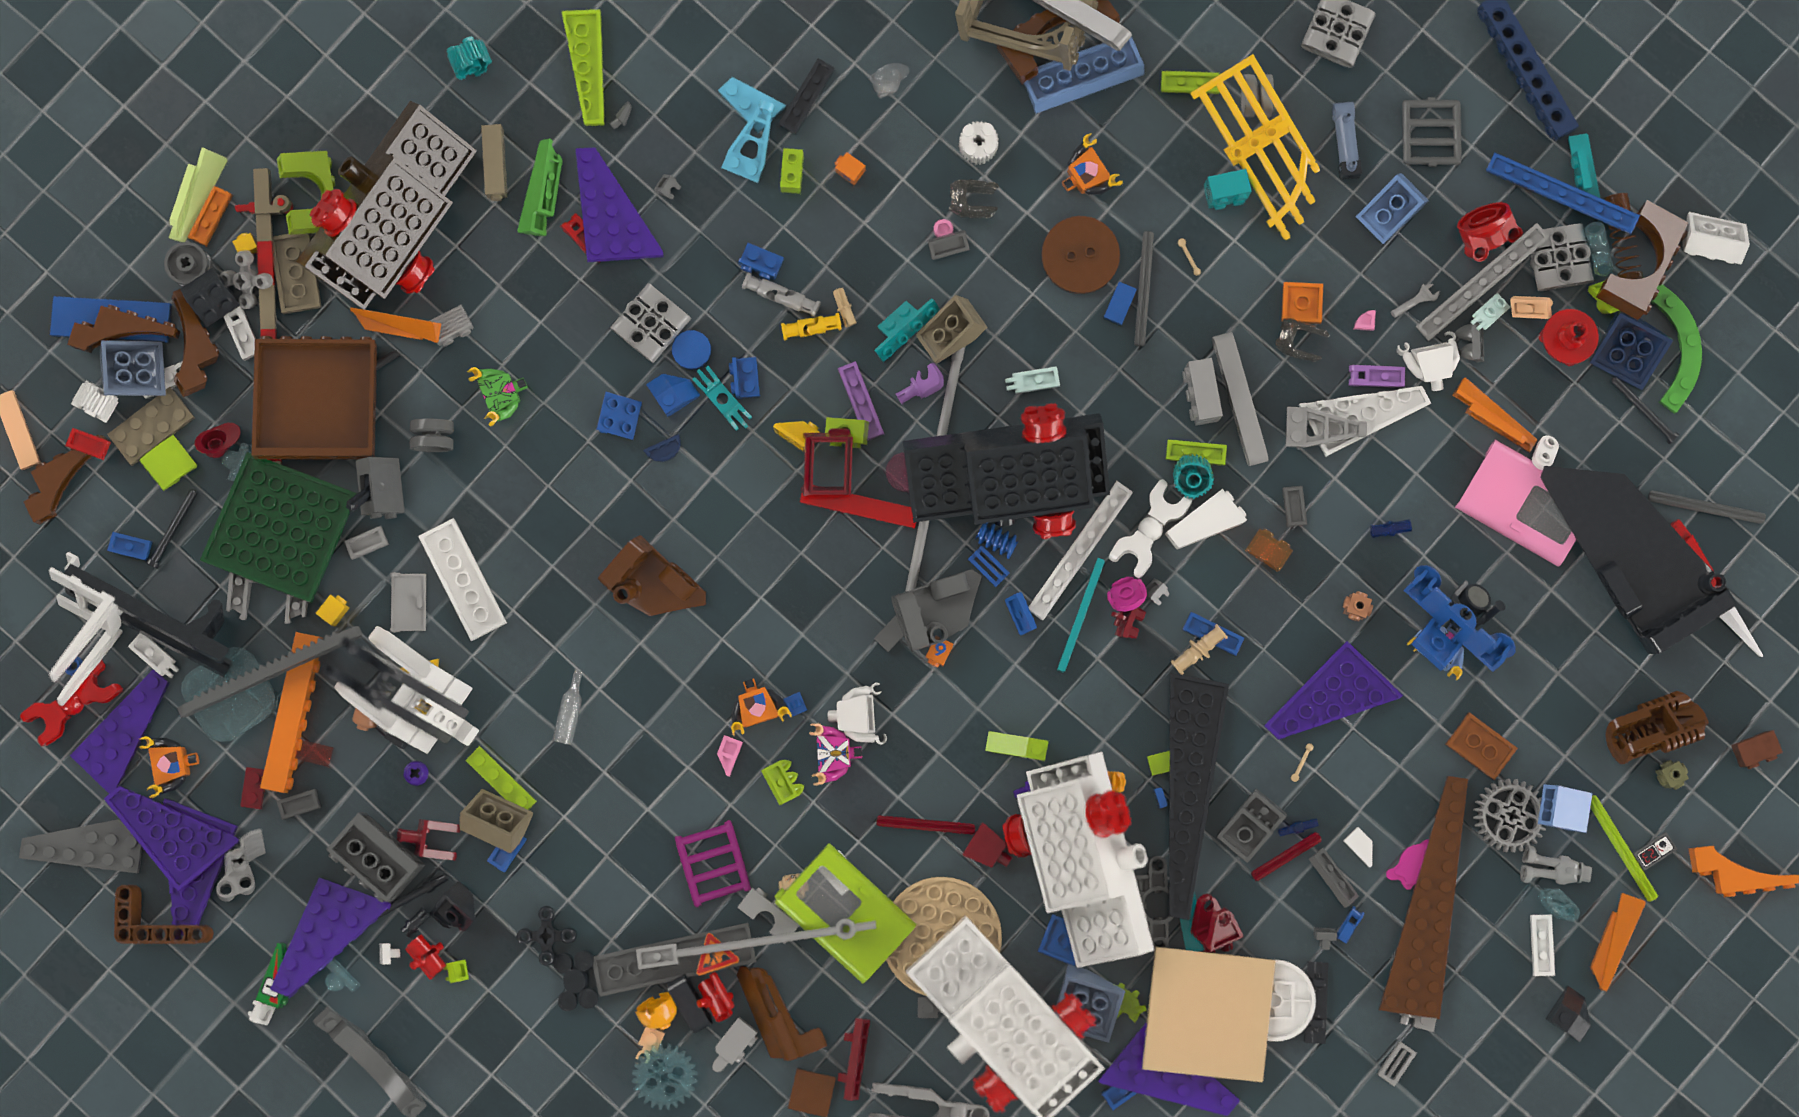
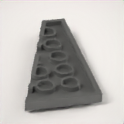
M117 819L22 838L19 858L139 873L143 847L122 821Z

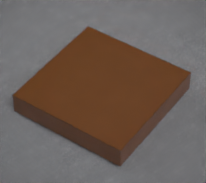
M797 1068L788 1109L827 1117L836 1077Z

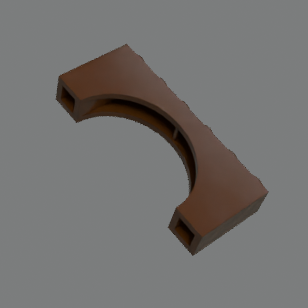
M1097 0V11L1120 24V15L1110 1ZM1047 9L1042 13H1036L1026 23L1018 24L1013 31L1028 35H1042L1052 27L1066 22V20ZM997 45V50L1021 84L1038 75V66L1035 63L1034 55Z

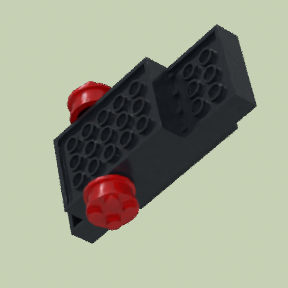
M1050 403L1045 406H1029L1025 408V412L1021 414V422L1023 424L902 441L913 523L973 514L975 525L994 522L995 525L1004 527L1015 524L1018 518L1033 517L1035 519L1033 531L1040 535L1042 539L1071 535L1072 531L1076 528V521L1072 517L1074 511L1094 508L1093 497L1110 495L1104 425L1100 413L1065 418L1063 409L1057 407V404Z

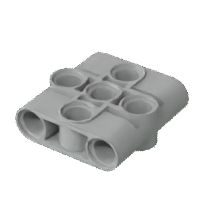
M1320 0L1301 47L1345 67H1353L1375 13L1349 0ZM1343 9L1348 10L1349 13H1350V15H1349V16L1343 15L1342 12H1341V10H1343ZM1317 19L1323 20L1324 23H1325V25H1323V26L1318 25V24L1316 23V20H1317ZM1334 27H1340L1343 32H1335ZM1352 34L1359 35L1361 40H1354ZM1327 44H1332V45H1334L1335 50H1333V51L1329 50V49L1326 47V45H1327Z
M1583 224L1543 229L1550 238L1531 254L1530 265L1534 269L1537 290L1547 291L1593 282L1589 258L1591 250L1586 243ZM1553 235H1558L1561 242H1555ZM1576 250L1583 253V258L1576 256ZM1557 253L1564 256L1563 262L1557 259ZM1537 257H1542L1545 260V265L1539 264ZM1561 272L1567 274V281L1560 277Z
M648 283L636 298L627 304L625 311L610 328L646 359L654 363L663 351L674 342L675 337L691 318ZM666 304L668 305V310L663 313L659 312V306ZM639 307L641 311L638 315H632V308ZM625 315H627L632 321H634L636 325L633 322H631L628 318H626ZM654 319L656 323L653 327H647V320ZM663 332H670V338L666 340L660 338ZM636 334L643 335V339L640 342L633 341V337ZM652 337H653L655 340H657L660 344H662L663 347H661L656 341H654V340L652 339Z

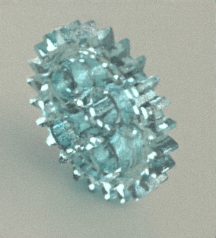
M660 1043L658 1050L653 1045L651 1053L645 1050L646 1057L639 1055L638 1059L641 1063L635 1062L634 1064L638 1070L632 1071V1074L637 1076L632 1079V1083H638L634 1087V1091H641L638 1094V1098L645 1096L644 1103L646 1104L650 1100L652 1101L651 1108L658 1104L659 1110L662 1109L663 1105H666L667 1110H669L672 1103L677 1108V1101L684 1104V1096L691 1097L688 1090H695L691 1083H697V1079L692 1077L697 1074V1070H691L695 1067V1062L689 1063L691 1055L684 1057L686 1050L684 1049L679 1053L678 1045L673 1050L670 1043L667 1045V1048H664L662 1043ZM662 1059L665 1065L662 1068H658L654 1065V1061ZM675 1067H681L684 1072L678 1076L672 1070ZM648 1069H652L656 1073L649 1072ZM664 1073H668V1078H666L665 1081L662 1080L661 1075H664ZM648 1078H654L656 1079L657 1084L655 1086H649L647 1085L646 1080ZM673 1080L681 1081V1084H677ZM671 1085L676 1091L673 1094H668L664 1090L665 1087Z

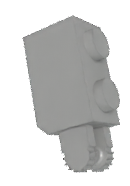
M740 1016L716 1045V1053L719 1056L713 1062L712 1070L718 1073L728 1063L731 1065L735 1061L739 1063L745 1055L743 1050L746 1046L752 1047L758 1039L755 1036L758 1031Z

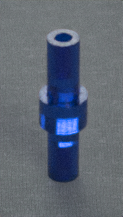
M1317 818L1305 822L1297 821L1293 825L1278 829L1280 837L1292 833L1299 834L1303 833L1306 829L1317 827L1319 824Z

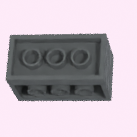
M357 813L326 849L330 853L328 856L336 863L341 862L345 866L343 869L351 876L356 875L360 879L359 883L366 889H372L375 892L374 896L382 903L384 901H395L425 866L419 858L397 841L396 838L367 813ZM357 844H360V851L357 850ZM372 857H375V864L372 863ZM387 870L391 872L390 877H387Z

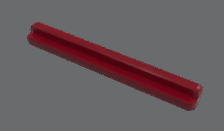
M1314 832L1251 872L1253 879L1259 881L1322 841L1321 836Z

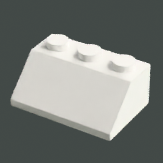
M1691 212L1688 213L1686 220L1688 225L1685 229L1688 232L1682 241L1684 252L1690 255L1705 256L1712 260H1724L1731 264H1742L1750 245L1746 224Z

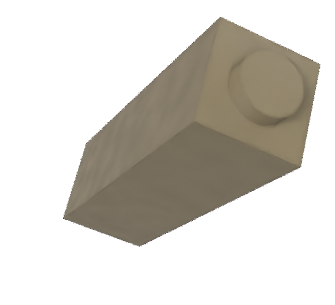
M501 124L481 125L485 195L492 201H500L502 198L507 197L504 129Z

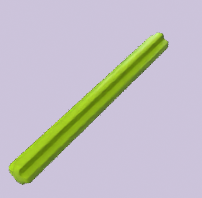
M1593 795L1590 805L1592 812L1647 901H1654L1658 898L1656 891L1598 797Z

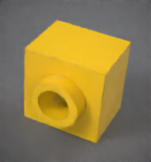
M251 233L240 234L236 240L232 241L237 252L248 250L253 255L257 253V241Z

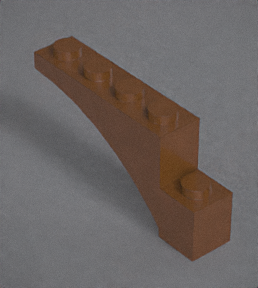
M178 289L173 292L172 301L182 324L184 353L179 373L175 374L174 382L181 395L186 397L205 388L207 376L200 369L216 363L219 350L215 344L211 343L208 330L202 327L199 322V316L192 310L181 290Z
M108 304V307L100 306L94 325L82 321V324L75 322L67 345L92 353L95 348L101 346V341H113L135 335H161L178 339L181 331L176 329V325L170 322L157 323V319L145 316L144 319L138 317L136 312L127 310L124 313L119 311V307Z
M95 435V436H97V437H99V438H102V439H105V440L108 441V439H107L106 437L102 436V435H100V436H99V435ZM71 448V451L66 454L60 453L54 456L52 461L40 463L35 467V470L31 471L41 493L35 492L29 495L28 499L23 502L34 523L40 525L57 516V506L67 485L76 472L93 456Z

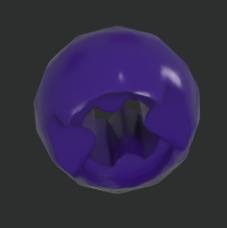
M412 761L406 765L403 774L407 783L419 786L428 779L429 772L423 762ZM413 769L420 770L418 773L420 775L419 778L412 777L414 774Z

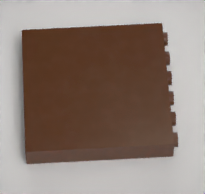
M261 336L260 339H255L252 456L254 459H363L375 457L376 341L372 340L371 337H360V340H353L352 337L346 336L340 337V339H332V337L328 336L320 337V339H312L309 336H302L300 339H292L290 336H281L280 339H273L271 336Z

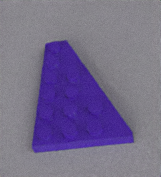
M595 147L577 148L575 153L587 262L663 257V250Z
M1346 641L1272 716L1264 727L1279 740L1401 698L1403 695Z
M1147 1021L1097 1080L1101 1084L1228 1116L1240 1102L1236 1096L1214 1077L1142 1069Z

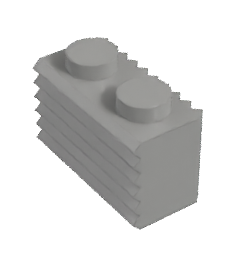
M462 305L430 320L431 322L441 323L439 341L437 343L439 346H447L454 342V338L458 336L465 337L474 329Z

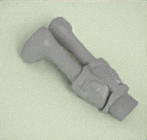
M1534 846L1526 847L1524 850L1523 863L1554 867V870L1522 865L1521 881L1524 883H1530L1535 877L1554 879L1556 883L1563 885L1567 883H1581L1582 881L1590 882L1592 867L1585 866L1582 862L1574 861L1569 856L1562 855L1559 858L1541 856L1536 853Z

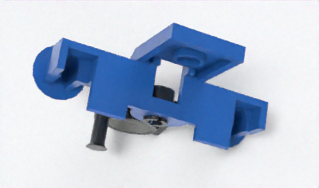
M1421 565L1415 569V578L1403 591L1428 612L1432 618L1411 644L1433 665L1442 671L1462 645L1492 672L1502 665L1506 658L1514 655L1516 646L1511 637L1504 633L1489 635L1482 628L1479 631L1475 629L1481 624H1486L1500 611L1505 610L1506 607L1502 601L1498 600L1494 606L1491 605V597L1488 591L1478 584L1467 586V581H1464L1452 596L1448 598L1438 589L1441 585V576L1436 569L1428 565ZM1449 619L1455 628L1461 629L1451 639L1440 630L1441 626Z

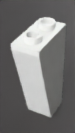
M1221 489L1167 531L1165 535L1178 550L1242 525L1247 520L1245 518L1246 513L1240 506L1236 507L1233 503L1234 498L1228 491L1225 492Z

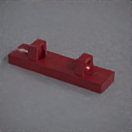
M856 1018L854 1033L845 1032L844 1041L852 1042L848 1072L838 1074V1081L846 1083L845 1100L859 1099L870 1019Z

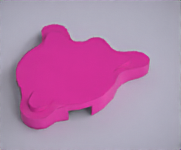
M1429 839L1424 840L1420 844L1407 847L1402 852L1397 865L1386 871V877L1389 880H1400L1405 889H1411L1416 883Z

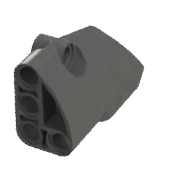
M970 569L935 580L928 585L891 596L895 614L911 651L943 643L948 637L968 627L973 603L982 578L980 574ZM937 628L942 632L938 640L933 637V632Z

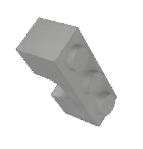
M759 887L757 889L752 888L737 907L752 919H755L761 911L772 913L775 918L774 926L769 931L772 935L793 933L799 927L790 916L774 903L775 900L772 902L766 898L768 894Z

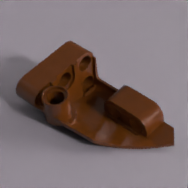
M642 535L631 539L598 577V580L613 593L616 602L621 604L627 603L648 616L706 605V592L677 564L669 562ZM623 589L627 591L628 597L623 595Z

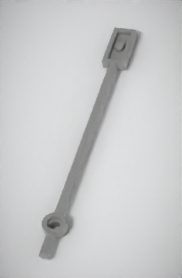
M842 919L834 927L677 949L676 943L636 949L638 969L679 964V957L836 934L842 939H850L857 931L876 929V921L854 923L850 919ZM844 925H848L850 927V931L848 933H845L843 931Z

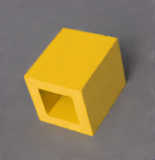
M329 595L316 614L335 627L350 608L345 605L347 601L341 596Z

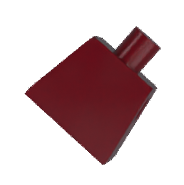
M983 822L962 854L991 868L996 861L1007 867L1012 859V856L1003 851L1007 844Z

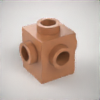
M1359 591L1356 594H1350L1349 597L1346 596L1343 603V608H1345L1343 614L1348 615L1349 619L1355 621L1365 619L1372 612V599L1367 598V594ZM1357 602L1363 604L1362 609L1356 607Z

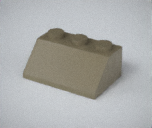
M481 789L460 812V830L512 853L524 837L533 812Z

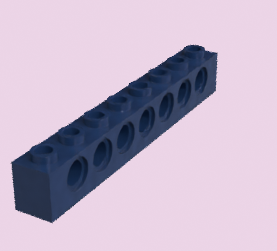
M1486 0L1482 2L1477 8L1478 16L1487 25L1490 37L1495 39L1499 53L1505 56L1509 70L1513 71L1516 75L1517 84L1520 88L1523 87L1528 103L1534 106L1538 120L1542 121L1545 125V132L1548 137L1552 138L1555 142L1575 131L1579 126L1507 1ZM1493 15H1498L1501 21L1494 20ZM1503 32H1508L1511 38L1504 37ZM1512 48L1519 49L1520 55L1514 54ZM1522 65L1529 66L1530 71L1523 70ZM1532 81L1538 82L1540 88L1533 87ZM1541 98L1548 99L1549 105L1543 104ZM1551 115H1557L1559 122L1553 121Z

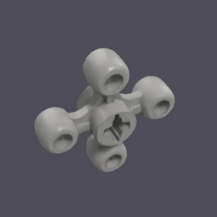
M248 250L240 251L235 256V262L240 266L239 273L227 270L220 274L227 286L234 285L237 289L242 290L239 304L244 309L253 308L257 304V297L252 293L254 286L259 289H267L273 284V278L270 274L262 273L258 275L255 270L250 269L254 256Z

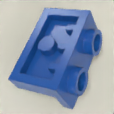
M747 243L742 257L738 260V264L745 272L752 273L754 271L762 279L770 280L771 278L775 280L784 257Z
M732 357V363H729L730 375L734 374V382H731L732 394H735L737 399L760 397L757 358L736 359V357Z

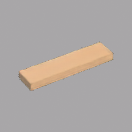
M11 390L0 394V416L20 469L24 470L40 464L41 461L15 392Z

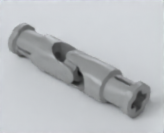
M749 272L742 284V289H750L757 292V295L783 304L786 307L809 313L813 318L816 316L820 306V301H812L805 298L803 294L789 290L764 278L761 280L751 276ZM772 290H777V294L774 295Z

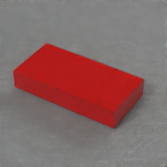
M72 428L65 446L104 460L111 442Z

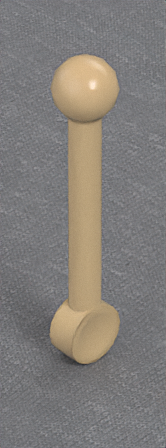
M1180 239L1178 245L1183 248L1194 269V275H1200L1201 270L1196 267L1187 250L1185 239Z
M1312 744L1306 745V751L1295 774L1291 775L1292 781L1297 782L1299 780L1298 775L1309 752L1313 750Z

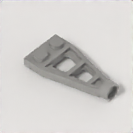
M1287 407L1286 447L1306 448L1354 437H1366L1367 422L1365 421L1357 422L1307 407ZM1309 419H1315L1323 423L1324 432L1321 435L1313 437L1307 435V421ZM1329 423H1341L1344 426L1343 433L1330 435L1328 433ZM1355 426H1357V433L1354 431Z

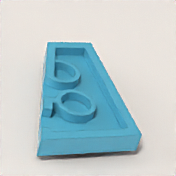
M733 77L718 90L747 122L758 109L761 99L775 105L771 121L786 108L785 104ZM762 109L763 113H768L767 110ZM756 122L753 128L759 133L764 129L763 123Z

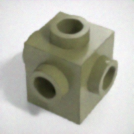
M1668 760L1660 765L1661 768L1655 771L1658 775L1659 783L1664 788L1676 790L1684 786V781L1689 779L1687 768L1679 761L1672 762V760Z

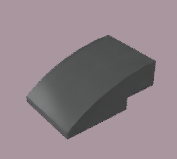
M1256 788L1217 835V838L1248 863L1287 817V813Z

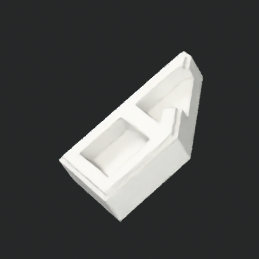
M1357 827L1343 841L1370 868L1372 866V841Z

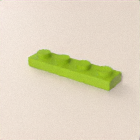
M481 746L465 760L505 800L527 810L537 802Z

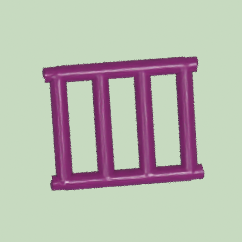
M731 820L724 822V825L692 835L674 837L695 907L702 905V902L731 893L751 890ZM727 832L730 844L695 855H687L686 844ZM733 852L736 863L693 875L690 864ZM738 871L741 879L740 883L699 895L696 883Z

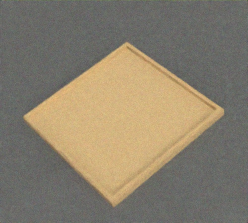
M1155 947L1142 1069L1263 1082L1276 960Z

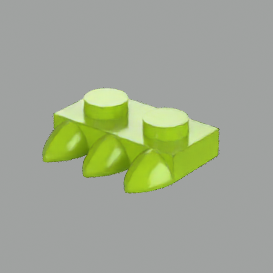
M780 760L761 770L779 805L796 798L804 790V785L792 784L797 779L798 773H786L792 763L789 760Z

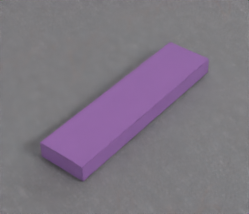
M856 361L838 368L857 420L869 421L867 441L884 435Z

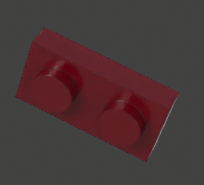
M246 767L240 807L262 809L265 789L260 787L264 769Z

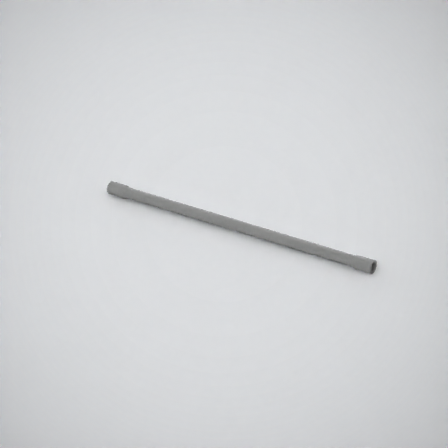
M965 347L951 356V366L937 436L947 435ZM929 521L919 522L905 592L916 588Z

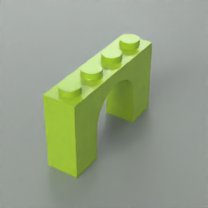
M327 151L281 153L277 158L280 178H308L319 187L321 197L326 190H334L335 179L334 176H331L330 172L332 161L328 157ZM312 209L289 211L286 215L289 235L317 233L320 227H315L311 222L310 212Z

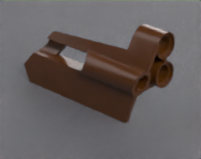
M743 965L740 966L737 977L770 1058H783L785 1061H790L828 1046L822 1030L819 1028L799 1034L772 977L768 975L766 970L758 967L747 968ZM765 984H767V986H768V988H769V990H770V993H771V995H772V998H773V1000H774V1003H775V1005H776V1007H777L778 1012L776 1011V1009H775V1007H774V1004H773V1002H772V999H771V997H770V994H769V992H768L767 987H766Z

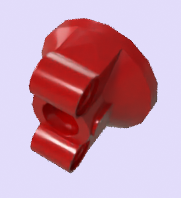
M1503 202L1490 203L1476 208L1463 216L1457 224L1465 245L1464 251L1466 256L1478 262L1487 259L1489 250L1500 247L1506 241L1514 243L1523 234L1522 229L1516 224L1510 206Z

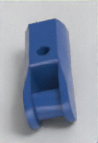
M1355 906L1350 909L1337 932V939L1346 944L1365 914L1363 911H1357ZM1351 916L1357 919L1354 924L1349 922Z

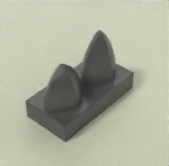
M1478 322L1474 325H1464L1454 332L1458 338L1472 341V343L1461 348L1459 354L1463 358L1474 360L1477 363L1484 362L1483 327L1479 331L1476 329L1480 325Z

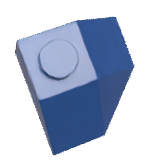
M661 374L646 384L667 417L700 397L690 379Z

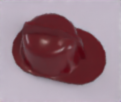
M224 423L206 430L196 437L195 448L197 451L206 454V456L220 458L228 452L229 447L239 440L241 429L235 423Z

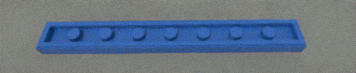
M1494 153L1486 169L1488 173L1629 234H1632L1640 218V215L1497 153Z

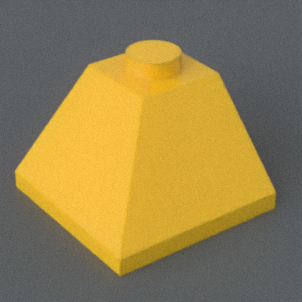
M804 421L775 423L773 426L776 434L803 452L805 449L803 433H820L818 431L819 427L812 422L808 424Z

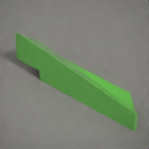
M552 139L541 140L539 143L517 230L518 233L546 236L547 217L554 216L562 158L560 154L555 153L552 147Z

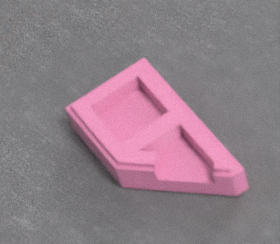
M724 735L717 755L726 775L730 777L743 742Z

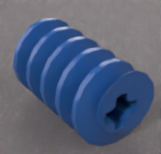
M983 523L975 538H979L978 544L981 545L986 541V548L993 545L992 551L994 552L1000 548V555L1007 552V558L1009 559L1018 543L1016 535L1014 534L1009 538V531L1002 534L1001 527L995 531V524L987 527L988 523Z

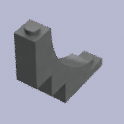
M328 1006L313 1020L316 1026L327 1032L335 1043L352 1056L374 1078L401 1113L407 1117H416L427 1106L408 1076L394 1067L386 1053L373 1045L364 1030Z

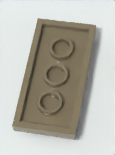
M310 233L273 236L274 268L282 314L322 308L317 277L296 262L311 241Z
M167 388L165 396L155 397L107 434L130 465H135L150 450L195 419L173 388Z

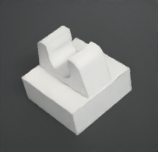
M380 943V964H391V958L400 957V949H390V943Z
M253 1001L252 1004L255 1007L253 1011L248 1012L249 1020L268 1026L275 1007L259 1001Z

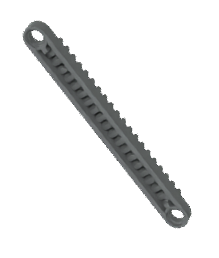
M352 627L341 633L333 631L332 636L325 635V639L318 638L317 642H310V646L303 645V649L296 648V653L290 651L288 656L281 655V659L274 658V662L268 661L266 666L259 665V669L252 668V672L246 671L245 675H237V679L230 678V682L224 681L223 685L217 684L215 689L208 688V692L202 691L201 695L195 694L192 701L177 708L181 718L191 716L344 646L340 643L344 636L355 641L363 636L360 627Z

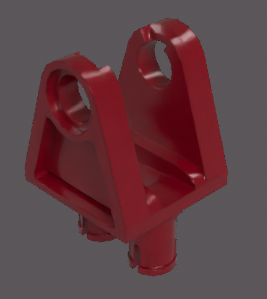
M419 819L416 831L398 829L397 841L414 843V855L456 861V852L427 848L428 845L425 844L426 834L430 833V829L460 833V824Z
M1210 894L1200 896L1196 902L1191 934L1203 944V952L1216 953L1218 948L1224 952H1229V946L1230 950L1233 949V941L1243 937L1233 914L1225 907L1221 909L1217 900ZM1210 900V905L1204 909L1205 902Z

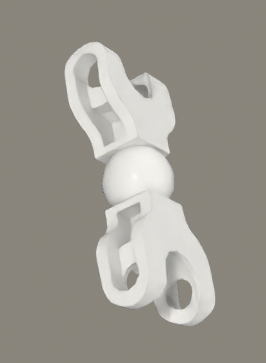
M1163 479L1156 484L1150 493L1151 510L1148 513V517L1140 522L1138 530L1134 535L1119 539L1109 554V560L1117 562L1124 554H1134L1138 558L1137 566L1134 569V575L1138 579L1143 577L1152 564L1150 549L1154 541L1161 537L1163 527L1165 528L1171 521L1182 519L1192 504L1193 499H1189L1188 496L1186 498L1183 497L1177 504L1167 503L1163 497L1167 490V482Z

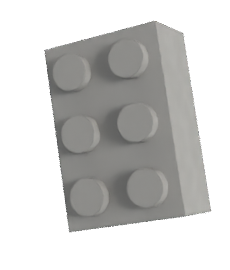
M1212 358L1190 361L1187 363L1184 371H1182L1184 383L1187 382L1188 385L1186 398L1188 402H1191V409L1189 410L1190 419L1195 422V426L1218 422L1223 414Z

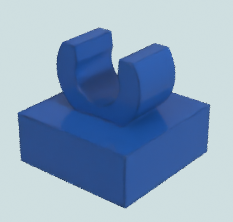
M800 692L783 699L792 717L807 711Z

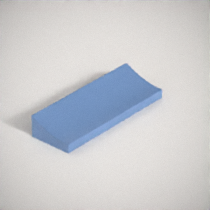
M1132 37L1120 51L1102 43L1078 52L1077 64H1073L1071 71L1063 69V63L1056 61L1038 66V75L1024 83L1035 113L1144 75V63Z

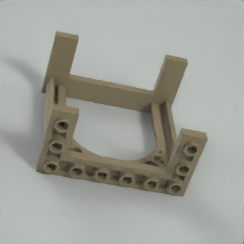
M960 0L955 16L961 40L968 42L969 38L972 37L1063 63V69L1070 71L1073 64H1077L1079 47H1083L1085 42V31L1066 21L1061 27L1047 34L1028 35L977 21L976 19L984 0ZM1080 0L1097 10V0ZM1063 33L1062 39L1059 42L1058 35ZM1053 38L1054 44H1052V41L1048 42L1047 40Z

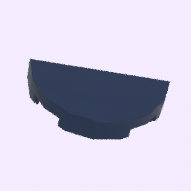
M677 434L643 451L654 461H670L680 450V435Z

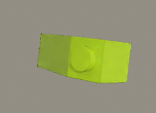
M989 731L985 751L1045 761L1048 741Z

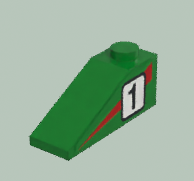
M283 942L276 945L256 997V1001L277 1009L282 1008L283 1005L286 1006L289 1001V997L270 990L286 954V943Z

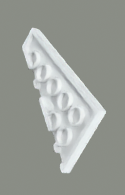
M1418 386L1301 403L1298 406L1357 422L1365 421L1367 422L1366 436L1430 405L1431 402L1424 388ZM1315 419L1307 421L1314 436L1321 435L1324 432V425L1321 421ZM1329 423L1328 433L1330 435L1343 433L1344 426L1341 423ZM1357 426L1354 427V431H1355L1356 433H1357ZM1354 437L1320 444L1319 446L1326 457L1364 437Z

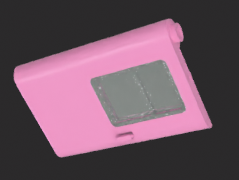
M1494 440L1485 454V459L1455 508L1559 567L1572 548L1576 538L1540 478L1543 470L1537 469L1529 458Z

